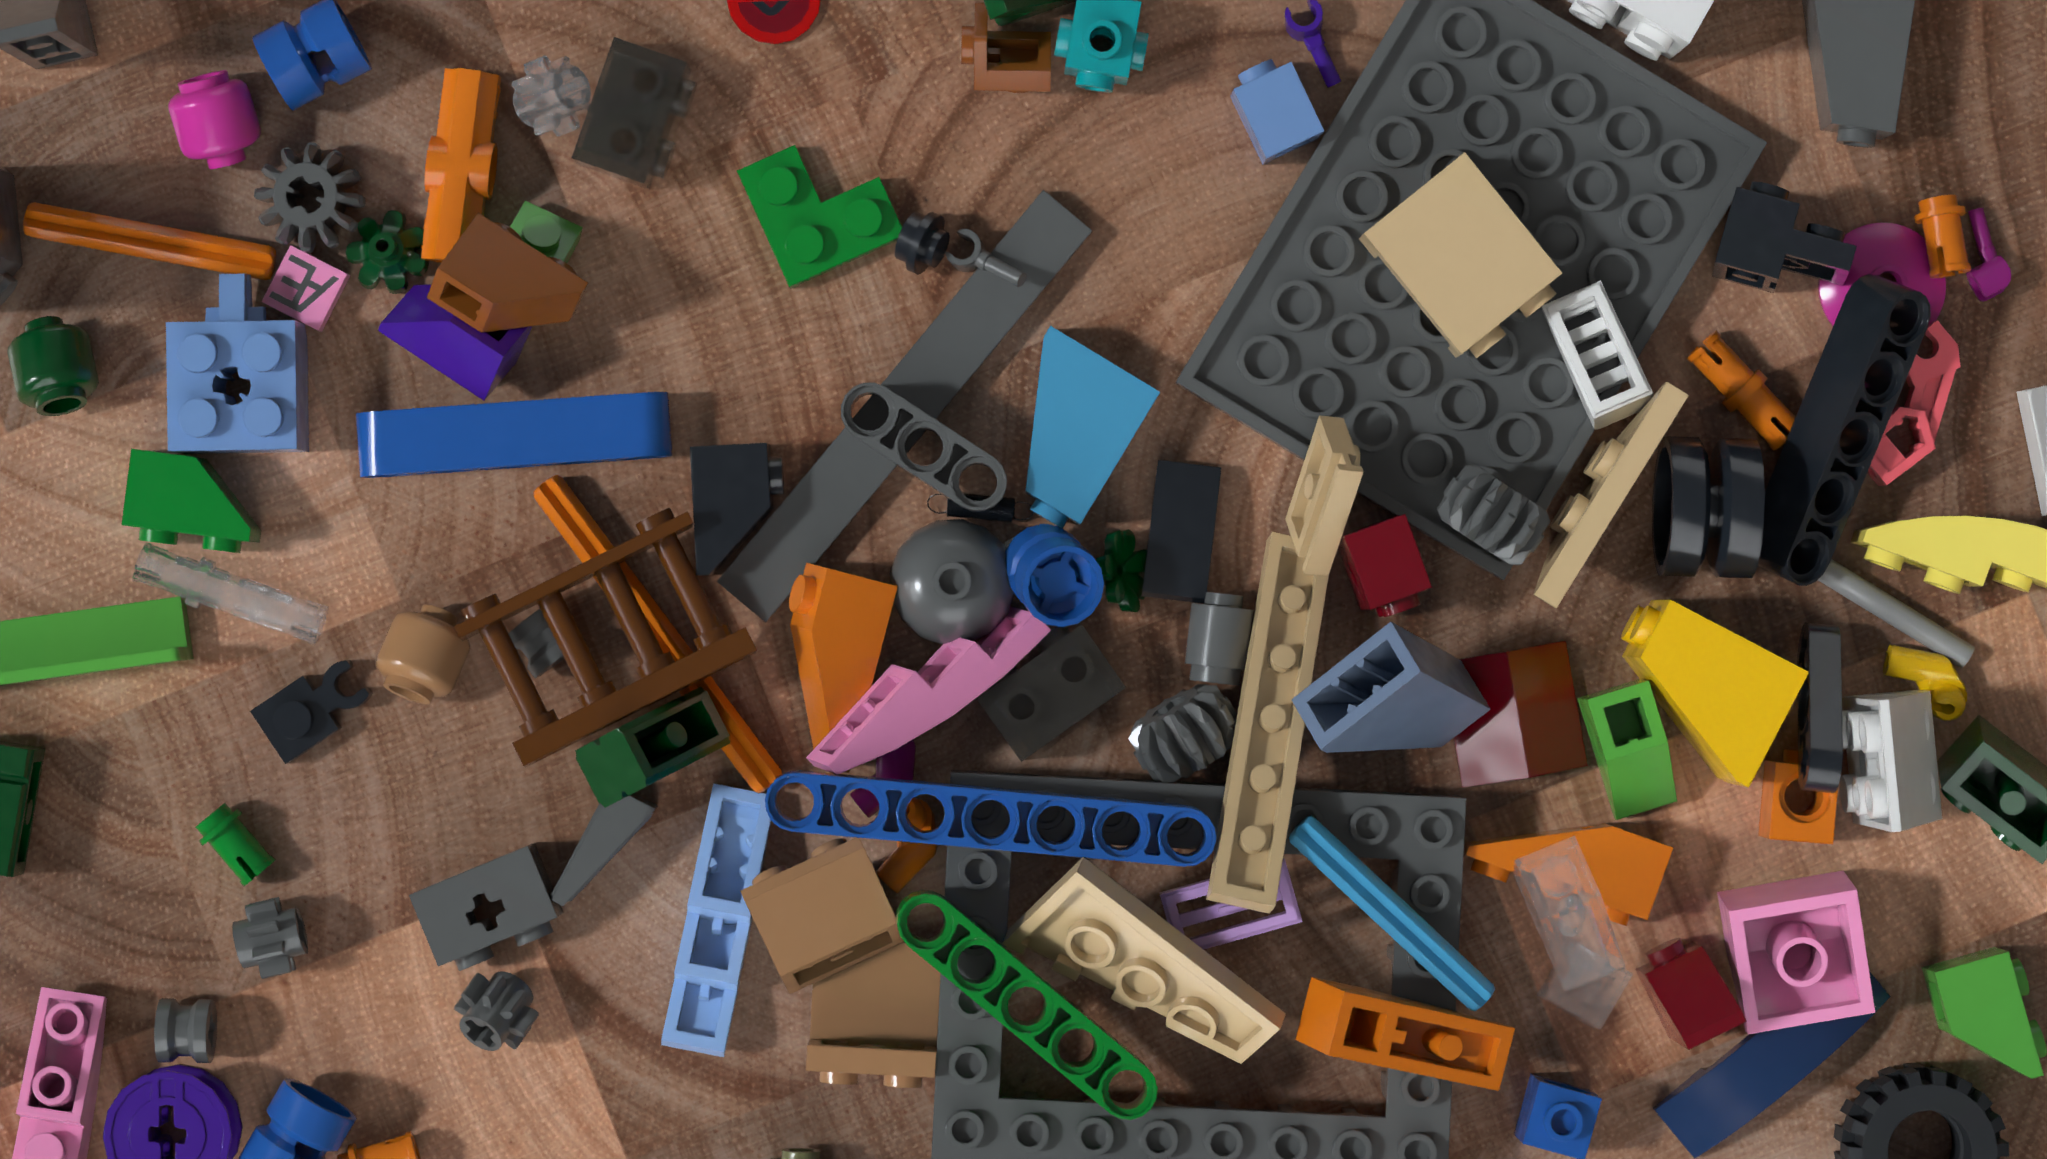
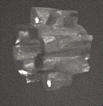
M544 55L525 63L524 71L527 76L513 81L511 85L515 89L513 105L518 117L526 125L534 127V134L537 136L553 130L559 137L580 128L577 116L592 110V106L589 103L591 88L585 74L578 67L571 65L567 56L551 62Z

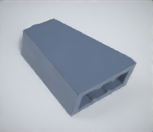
M1389 622L1291 699L1318 747L1326 753L1442 747L1490 710L1489 705L1460 659L1393 622Z

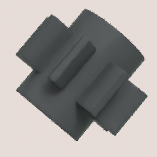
M279 897L245 905L247 919L235 921L232 925L235 949L241 966L245 969L259 965L262 979L296 970L293 957L308 954V939L299 909L295 907L282 910Z
M503 971L494 973L489 981L482 974L476 973L461 994L462 997L454 1006L455 1011L464 1015L459 1023L463 1035L475 1046L488 1051L498 1050L504 1042L511 1048L517 1049L539 1016V1012L529 1007L533 1002V993L529 986L519 977Z

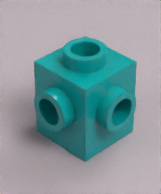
M1077 0L1073 20L1060 19L1054 56L1066 58L1064 75L1076 76V87L1112 93L1114 83L1127 85L1130 69L1143 71L1149 33L1137 31L1141 1ZM1096 38H1105L1110 41L1113 47L1108 51L1100 52L1092 47L1091 41Z

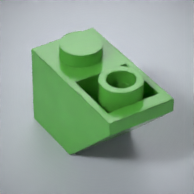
M1637 679L1577 698L1614 819H1622L1677 802L1668 740L1649 680Z
M1992 947L1921 967L1939 1029L2019 1074L2031 1079L2044 1076L2039 1058L2047 1056L2046 1044L2035 1019L2028 1021L2022 997L2029 995V984L2023 965L2018 958L2011 959L2009 951Z

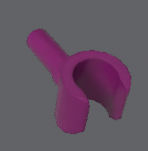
M1976 208L1968 211L1978 254L1983 263L1972 268L1966 275L1977 299L1985 302L2004 292L2011 281V270L2003 257L1997 255L1996 248L1993 246L1984 209Z

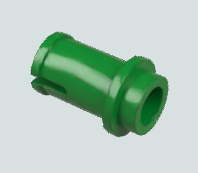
M224 803L195 828L203 836L199 840L200 844L203 846L208 842L240 879V883L244 887L276 859L269 855L238 818L242 814L240 809L238 808L233 812Z

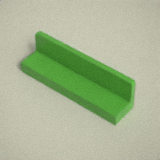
M185 596L0 621V686L194 659Z

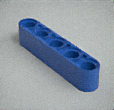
M668 392L628 393L356 413L360 478L639 460L672 456Z

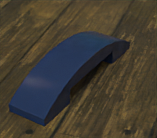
M1869 971L1876 1013L1891 996ZM1875 1013L1749 1034L1707 1070L1700 1068L1653 1107V1110L1691 1156L1697 1158L1782 1097L1833 1054Z

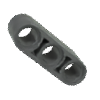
M875 382L861 383L854 386L845 395L841 404V418L845 428L868 447L962 508L972 512L987 511L994 508L1003 499L1007 488L1006 473L1003 466L984 450L887 387ZM876 395L881 397L889 407V415L886 422L876 430L861 429L853 421L852 409L854 404L863 396ZM919 430L935 432L943 443V451L940 458L928 466H920L913 463L906 454L908 438ZM972 465L989 467L997 478L995 492L983 501L968 499L959 487V479L962 472Z

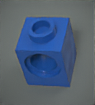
M1530 1074L1514 1135L1523 1144L1576 1159H1585L1602 1098L1592 1090Z

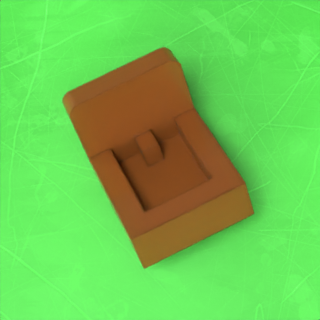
M975 3V26H962L961 64L974 65V90L1009 91L1012 93H1026L1029 91L1051 92V32L988 31V12L985 3Z

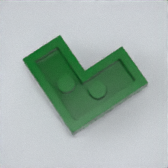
M795 145L737 170L790 289L897 241L902 229L880 177L824 202H820Z

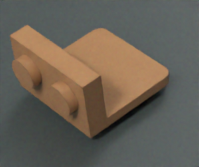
M902 942L813 983L810 1040L807 1044L806 1071L820 1072L819 1082L840 1085L858 1084V1074L884 1075L883 1085L897 1088H921L922 1077L935 1078L941 973L908 947L905 942Z

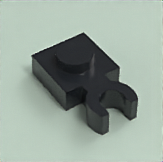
M351 660L340 661L329 667L323 677L322 685L317 689L308 676L303 675L250 711L285 764L291 763L342 728L332 712L338 708L352 709L360 707L372 696L373 693L369 687L359 690L351 697L344 695L340 691L338 686L339 678L354 667Z

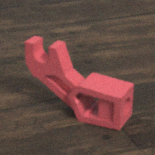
M1938 320L1931 322L1925 332V335L1933 343V353L1927 359L1920 358L1916 354L1906 378L1910 389L1905 407L1893 409L1867 474L1878 486L1888 485L1936 449L1934 442L1956 369L1961 367L1958 344ZM1903 418L1909 419V429L1912 431L1915 444L1910 445V451L1905 455H1902L1886 436L1890 429L1903 423Z

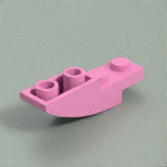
M41 987L16 1114L20 1116L12 1159H87L102 1059L106 997Z

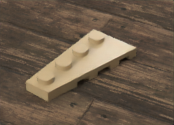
M1084 857L1008 929L1002 945L1022 955L1027 947L1055 961L1052 970L1074 981L1081 974L1113 990L1111 999L1132 1010H1135L1136 1006L1147 1007L1165 1016L1166 1027L1240 1064L1281 1029L1286 1015L1280 1008Z

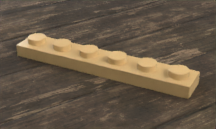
M1271 532L1266 540L1206 900L1269 914L1276 906L1305 726L1291 699L1312 683L1329 576L1304 574L1302 567L1305 558L1298 557L1291 536Z

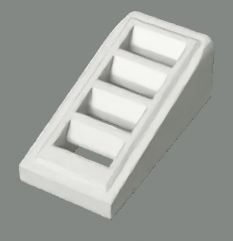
M1601 280L1543 305L1542 311L1594 430L1601 429L1640 412L1653 397V391ZM1592 309H1598L1600 318L1573 330H1567L1564 324L1565 321ZM1606 332L1608 333L1611 341L1578 354L1575 348L1576 345ZM1618 356L1621 363L1620 366L1589 378L1586 372L1587 369ZM1624 382H1629L1631 389L1600 402L1597 394Z

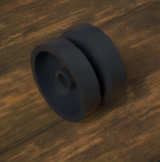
M1666 436L1662 438L1657 453L1652 496V545L1658 576L1695 577L1706 555L1709 566L1716 578L1754 577L1762 547L1765 506L1764 466L1761 448L1757 439H1720L1714 447L1709 460L1706 449L1699 437Z

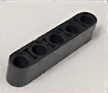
M1872 274L1860 277L1851 285L1765 490L1764 527L1758 562L1759 567L1796 585L1807 586L1816 582L1829 566L1927 330L1931 316L1930 303L1921 292Z

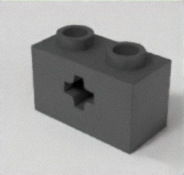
M535 843L409 895L438 967L454 960L459 971L494 957L490 945L514 936L519 947L554 932L550 920L564 913L561 905L552 901L553 897L551 894L554 888ZM485 893L486 898L490 902L502 900L505 910L496 916L498 926L494 927L489 918L477 921L473 910L482 904L480 894Z

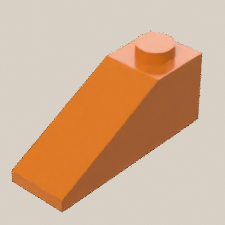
M806 562L803 575H799L793 583L789 597V608L793 612L790 627L814 750L871 688L898 586Z
M1311 977L1295 1040L1328 1056L1499 1091L1515 1028L1394 995Z

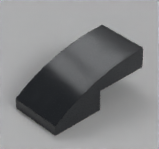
M1158 460L1141 596L1204 604L1213 547L1221 467Z

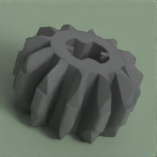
M307 143L304 149L303 163H301L293 149L290 147L282 149L281 158L287 169L281 172L273 165L265 164L261 171L266 177L276 181L274 188L260 187L254 190L255 199L266 203H274V206L266 209L259 215L260 223L264 226H272L282 222L275 237V240L282 245L289 244L299 233L298 243L300 250L305 253H312L314 251L317 232H319L322 241L328 247L335 248L339 246V238L333 226L338 223L346 230L354 232L358 227V223L350 216L344 214L346 207L361 208L366 204L364 196L345 192V190L353 187L361 180L360 173L355 169H350L338 174L343 166L345 156L337 150L329 153L321 163L322 153L320 146L316 143ZM307 183L318 190H324V198H316L322 204L314 212L296 204V198H304V195L299 193V190Z
M1467 465L1456 478L1453 477L1443 492L1445 496L1437 508L1442 521L1510 565H1522L1529 554L1535 552L1543 540V534L1550 523L1549 516L1544 508L1477 465Z
M1197 684L1189 690L1182 689L1175 696L1164 699L1158 706L1147 710L1146 715L1135 722L1128 739L1136 750L1133 753L1143 770H1148L1154 781L1173 783L1181 777L1188 778L1194 772L1206 769L1210 763L1224 757L1225 751L1232 748L1236 725L1235 716L1237 713L1228 697H1223L1217 685Z

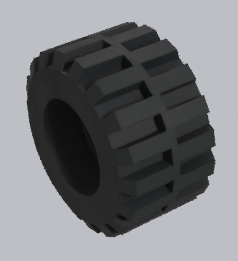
M1903 1063V1069L1898 1070L1889 1066L1877 1071L1880 1077L1877 1080L1871 1082L1864 1079L1855 1088L1860 1094L1854 1102L1848 1099L1845 1100L1840 1109L1841 1112L1846 1114L1843 1125L1835 1124L1833 1138L1840 1141V1150L1834 1151L1835 1159H1888L1889 1141L1899 1123L1914 1113L1931 1110L1941 1114L1949 1124L1952 1134V1149L1949 1159H2000V1157H2009V1142L2001 1139L1999 1131L2006 1128L2001 1115L1991 1110L1992 1101L1983 1092L1975 1089L1972 1083L1932 1065L1924 1067L1918 1063Z

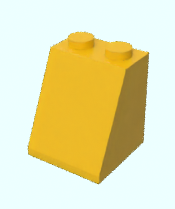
M1651 600L1645 608L1638 605L1631 614L1621 635V639L1629 643L1622 657L1640 680H1649L1654 698L1713 774L1727 783L1749 788L1809 672L1672 600Z

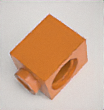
M1784 749L1783 762L1765 760L1758 836L1774 840L1833 845L1838 789L1835 793L1813 791L1814 797L1809 808L1801 813L1794 814L1785 803V791L1793 780L1799 778L1798 750Z

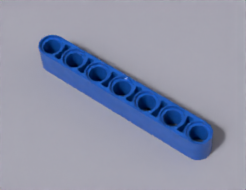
M803 770L788 771L776 778L768 788L765 797L766 812L771 821L779 828L791 832L1182 867L1195 866L1205 861L1213 852L1216 843L1215 827L1210 818L1198 808L1183 804L859 775H836L833 773ZM797 782L804 784L810 789L814 798V806L809 815L804 818L794 819L782 813L778 806V794L784 785ZM863 788L871 791L876 796L879 802V813L874 821L859 825L852 823L846 818L842 802L847 792ZM929 794L941 801L945 816L938 827L932 830H921L909 821L907 817L908 804L918 795ZM986 800H995L1002 803L1010 814L1007 828L996 836L981 834L972 823L971 816L973 810L979 803ZM1050 806L1064 807L1074 817L1075 825L1073 832L1062 841H1048L1037 830L1038 816L1044 809ZM1115 812L1130 813L1139 823L1138 836L1127 847L1117 848L1111 846L1102 836L1104 821ZM1189 817L1196 819L1203 827L1204 837L1201 845L1191 853L1182 854L1174 851L1168 844L1167 834L1169 827L1180 818Z

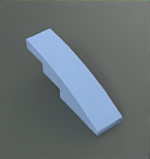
M713 783L687 903V915L661 1039V1045L719 1057L725 1056L753 919L740 891L752 886V880L762 873L771 826V819L765 807V793H757L755 791Z

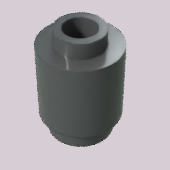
M1206 592L1204 604L1191 603L1185 664H1191L1189 680L1240 686L1241 672L1245 670L1255 610L1242 609L1244 596Z

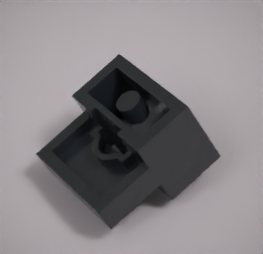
M1753 181L1750 190L1736 187L1712 277L1774 293L1782 269L1843 286L1849 274L1857 246L1844 243L1846 233L1828 226L1808 223L1806 232L1793 229L1800 204L1788 201L1790 192L1784 188Z

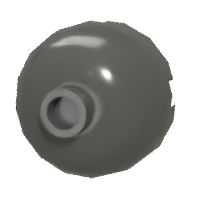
M964 519L936 520L915 530L898 549L890 570V584L898 586L893 603L901 620L920 637L942 645L958 638L976 641L990 634L1008 615L1014 598L1006 572L1005 545L986 527Z

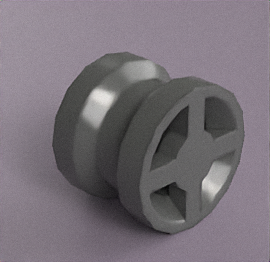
M540 609L509 632L516 649H521L528 658L527 669L535 679L564 659Z
M174 998L160 999L157 1005L154 1026V1044L157 1061L173 1062L179 1056H191L197 1063H211L214 1058L217 1040V1011L214 1000L199 999L194 1005H180Z

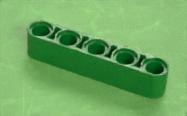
M922 889L910 893L901 901L897 909L896 924L900 937L908 947L1107 1112L1119 1119L1132 1120L1142 1117L1151 1110L1157 1099L1158 1087L1154 1075L1142 1060L943 895L933 890ZM923 903L936 905L944 914V925L940 932L929 938H919L912 934L907 927L909 913L914 907ZM982 945L993 953V968L984 978L977 980L968 979L958 970V958L967 947ZM1023 987H1033L1039 990L1044 998L1040 1014L1028 1021L1018 1020L1012 1017L1008 1011V1000L1012 993ZM1077 1028L1090 1032L1094 1040L1093 1049L1084 1060L1069 1062L1059 1055V1041L1067 1031ZM1130 1070L1140 1074L1143 1079V1090L1138 1098L1129 1103H1118L1110 1098L1108 1092L1109 1083L1117 1073Z

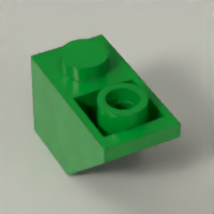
M131 449L121 525L139 527L138 540L177 545L179 533L203 536L202 549L241 553L242 541L260 543L261 529L207 459Z

